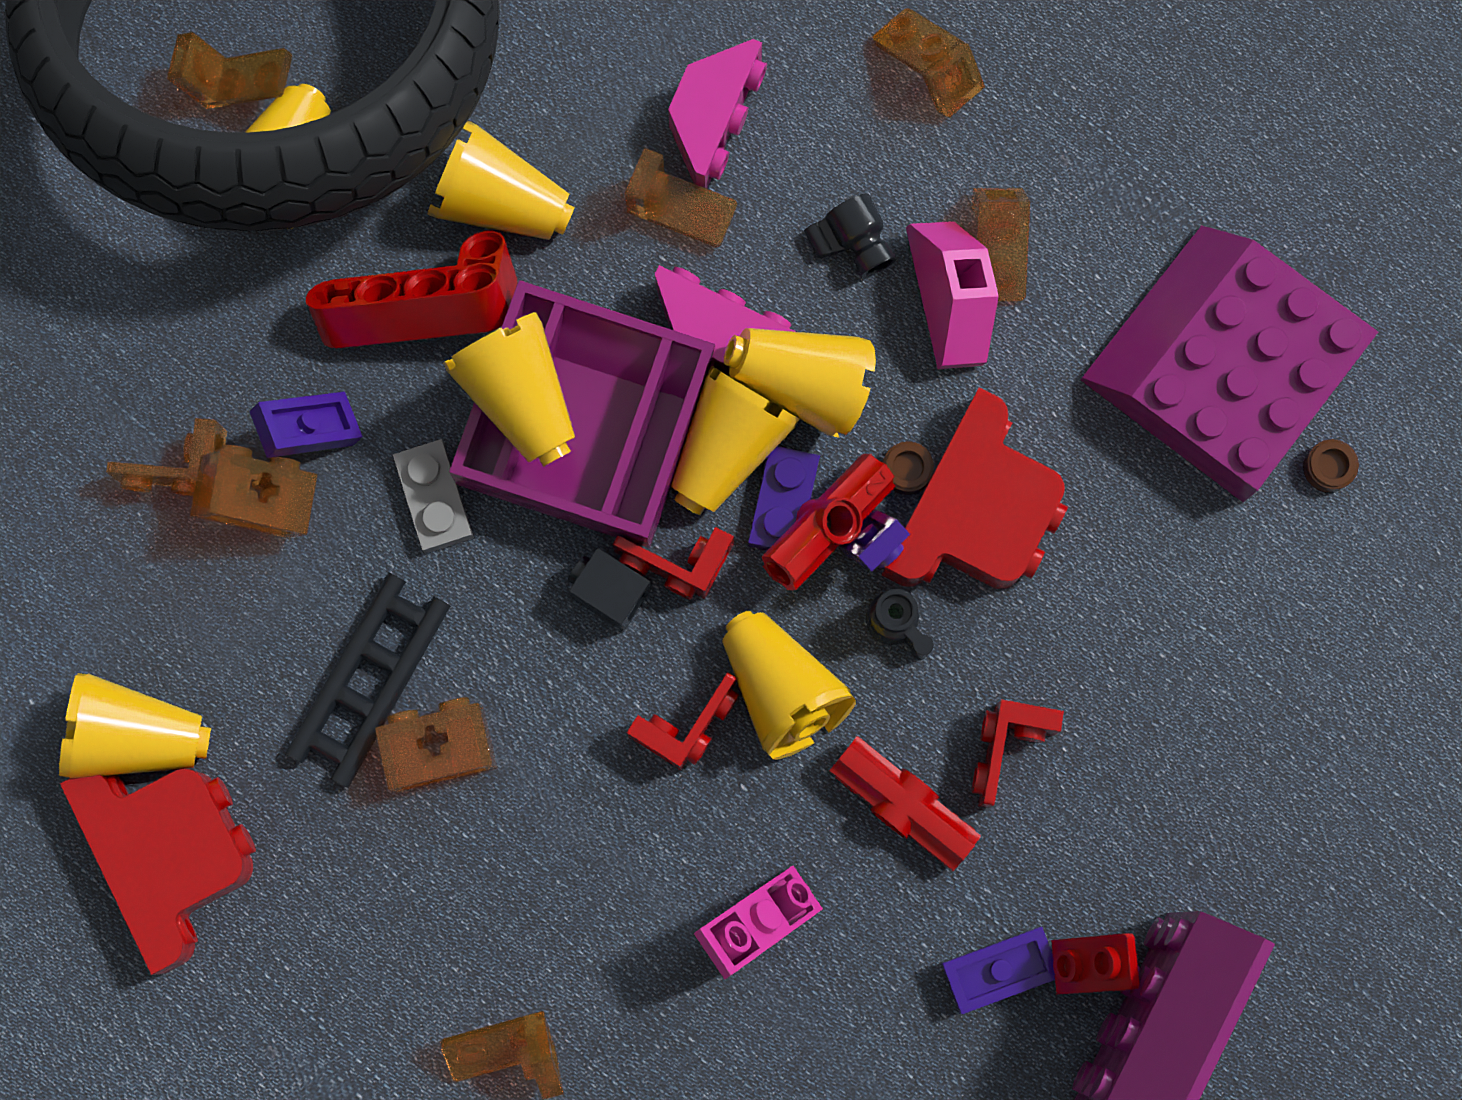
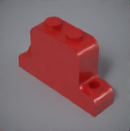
M980 387L978 388L905 528L910 535L901 543L904 546L902 553L884 568L882 576L904 587L916 586L922 581L930 583L940 562H944L996 589L1011 587L1021 575L1032 579L1045 554V551L1037 548L1046 530L1055 534L1068 509V506L1060 503L1064 495L1065 486L1063 479L1056 471L1003 444L1013 422L1008 420L1007 406L998 396Z
M179 769L131 794L128 793L119 775L69 778L60 783L151 975L166 974L185 964L192 957L195 943L198 942L196 932L189 919L190 914L243 886L248 882L253 872V861L250 854L256 852V848L244 825L239 824L235 826L227 807L233 805V801L223 781L219 777L212 780L208 775L194 770Z

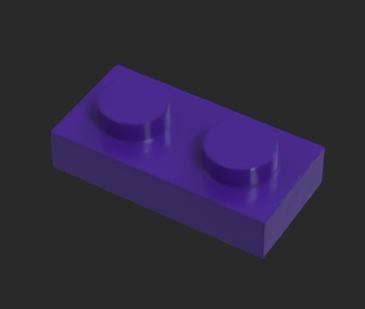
M345 392L258 402L249 411L267 458L353 446L363 437Z
M779 446L768 455L748 542L749 547L768 550L796 522L797 513L802 504L811 500L820 455Z
M874 509L863 520L858 537L851 543L839 545L838 547L850 559L873 571L877 566L880 568L888 566L902 553L904 546L901 543L910 533L897 519Z
M1042 926L941 963L957 1009L961 1015L1055 980L1053 954Z

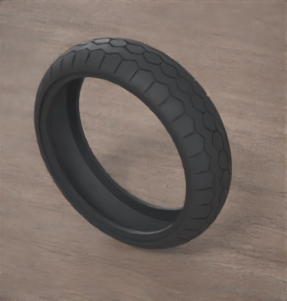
M6 0L5 2L6 37L16 80L33 116L58 150L79 171L96 184L135 207L179 223L226 231H276L332 220L333 218L356 212L371 205V203L385 198L421 174L453 142L476 108L489 78L495 57L500 15L499 0H436L429 24L415 49L385 82L368 95L326 117L301 125L246 133L208 131L173 124L148 115L127 104L102 86L86 70L78 57L80 33L86 12L92 0Z

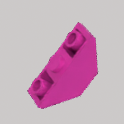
M752 39L687 65L669 106L670 130L696 189L706 192L711 178L717 180L721 178L730 154L724 148L731 133L737 136L740 134L749 108L743 105L749 90L757 92L766 73L767 63L762 62V42Z
M955 222L909 224L906 227V232L937 368L949 369L983 366L987 363L999 297L988 249Z
M659 265L655 272L656 290L669 328L715 344L709 369L713 366L721 372L729 374V366L724 364L727 344L733 335L739 336L745 328L796 332L790 329L791 323L782 316L770 311H764L763 315L745 307L746 302L731 291L719 289L716 293L699 285L701 281L697 276L683 268L674 267L670 271Z
M791 866L697 930L694 935L723 978L727 979L823 908L795 867Z

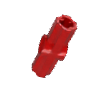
M861 454L818 499H811L802 504L798 510L796 522L762 556L764 561L762 567L769 576L787 590H797L839 545L849 544L854 541L861 532L863 520L895 488L893 483L895 476L888 466L877 460L872 454ZM828 513L832 521L830 530L827 527Z
M858 736L829 770L836 780L838 779L851 792L871 806L870 811L884 824L903 838L907 839L910 837L951 871H954L967 857L981 837L973 827L938 801L939 796L922 780L904 768L899 770Z

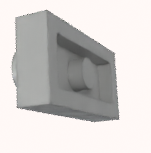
M442 439L393 454L422 551L426 554L473 539L474 536L458 485H456L449 473L451 463Z

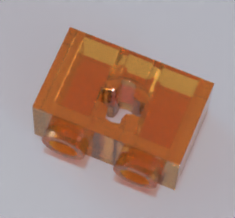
M221 445L220 450L201 455L190 512L191 517L283 538L307 535L317 474L300 470L301 463L289 458L271 457L269 462L252 458V450L235 445ZM251 482H252V488H254V489H256V490H260L259 498H258V492L249 489Z
M463 697L439 703V712L419 717L418 710H408L387 716L388 725L376 727L375 731L388 790L398 793L498 768L484 707L479 703L470 704L469 697ZM435 730L438 734L449 740L448 743L440 745L441 754L437 756L432 751L423 747L424 743L431 741V732Z

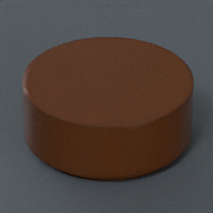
M1328 439L1316 444L1306 454L1303 463V471L1307 481L1317 490L1328 493L1340 491L1348 486L1355 479L1359 469L1358 457L1355 451L1347 443L1336 439Z
M906 441L894 445L886 453L883 463L888 466L895 476L893 479L895 485L893 491L903 495H912L922 491L930 482L934 472V462L930 452L916 442Z

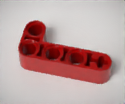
M483 231L468 237L463 242L457 265L324 281L309 290L306 295V304L323 344L330 348H345L496 330L503 325L518 282L503 235L495 231Z

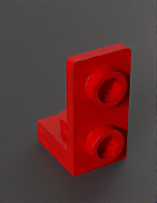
M717 527L714 528L709 539L700 536L687 561L688 564L694 566L692 572L617 535L612 545L614 552L621 556L618 561L641 576H646L648 570L667 579L664 587L673 593L689 600L692 599L694 593L706 599L734 545V536Z
M730 673L725 675L683 743L675 739L680 730L655 714L652 715L649 721L637 715L626 732L628 737L679 770H682L687 761L696 765L712 738L705 735V732L716 716L724 721L740 694L732 690L737 683V678Z
M1003 699L995 704L994 712L986 710L980 741L989 743L986 762H977L972 782V793L980 794L979 807L990 808L995 804L1007 728L1015 729L1014 738L1045 743L1046 735L1055 736L1061 732L1064 711Z
M1132 933L1051 940L1056 994L1134 990L1139 988L1136 944Z

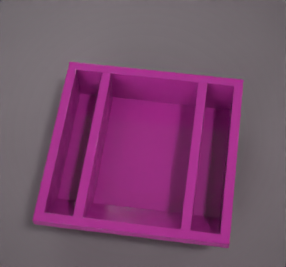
M1201 225L1084 374L1081 381L1244 503L1259 490L1378 334V331L1255 240Z
M519 280L502 329H512L518 325L517 319L536 312L539 316L575 434L573 439L566 442L571 452L544 467L539 458L528 462L474 402L449 473L456 485L613 537L618 535L634 544L650 549L671 489L670 485L706 374L709 371L715 344Z
M1202 911L1167 913L1165 919L1157 917L1144 940V945L1150 949L1141 967L1138 966L1140 986L1134 990H1120V993L1126 997L1117 1015L1110 1012L1100 1027L1096 1041L1101 1043L1102 1046L1093 1064L1085 1061L1074 1080L1072 1090L1078 1092L1075 1100H1200L1275 943Z

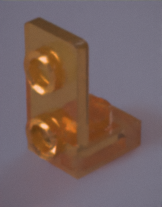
M910 8L902 10L873 35V40L878 48L923 76L936 110L948 118L985 88L969 44Z
M195 33L177 35L167 80L206 109L277 98L284 94L292 53L285 48L225 58Z
M646 148L643 149L625 191L627 213L713 247H720L737 209L736 200L665 173L663 155Z
M973 188L972 209L977 218V240L988 249L999 296L998 301H1023L1026 298L1030 200L1023 188Z
M195 418L193 433H187L184 442V461L189 463V468L107 462L106 473L120 482V488L136 492H151L152 485L172 486V493L192 497L202 496L203 489L219 491L227 431L216 420Z
M544 1011L447 1037L440 1041L441 1052L453 1081L458 1082L521 1064L526 1081L536 1079L543 1100L564 1094L556 1045Z

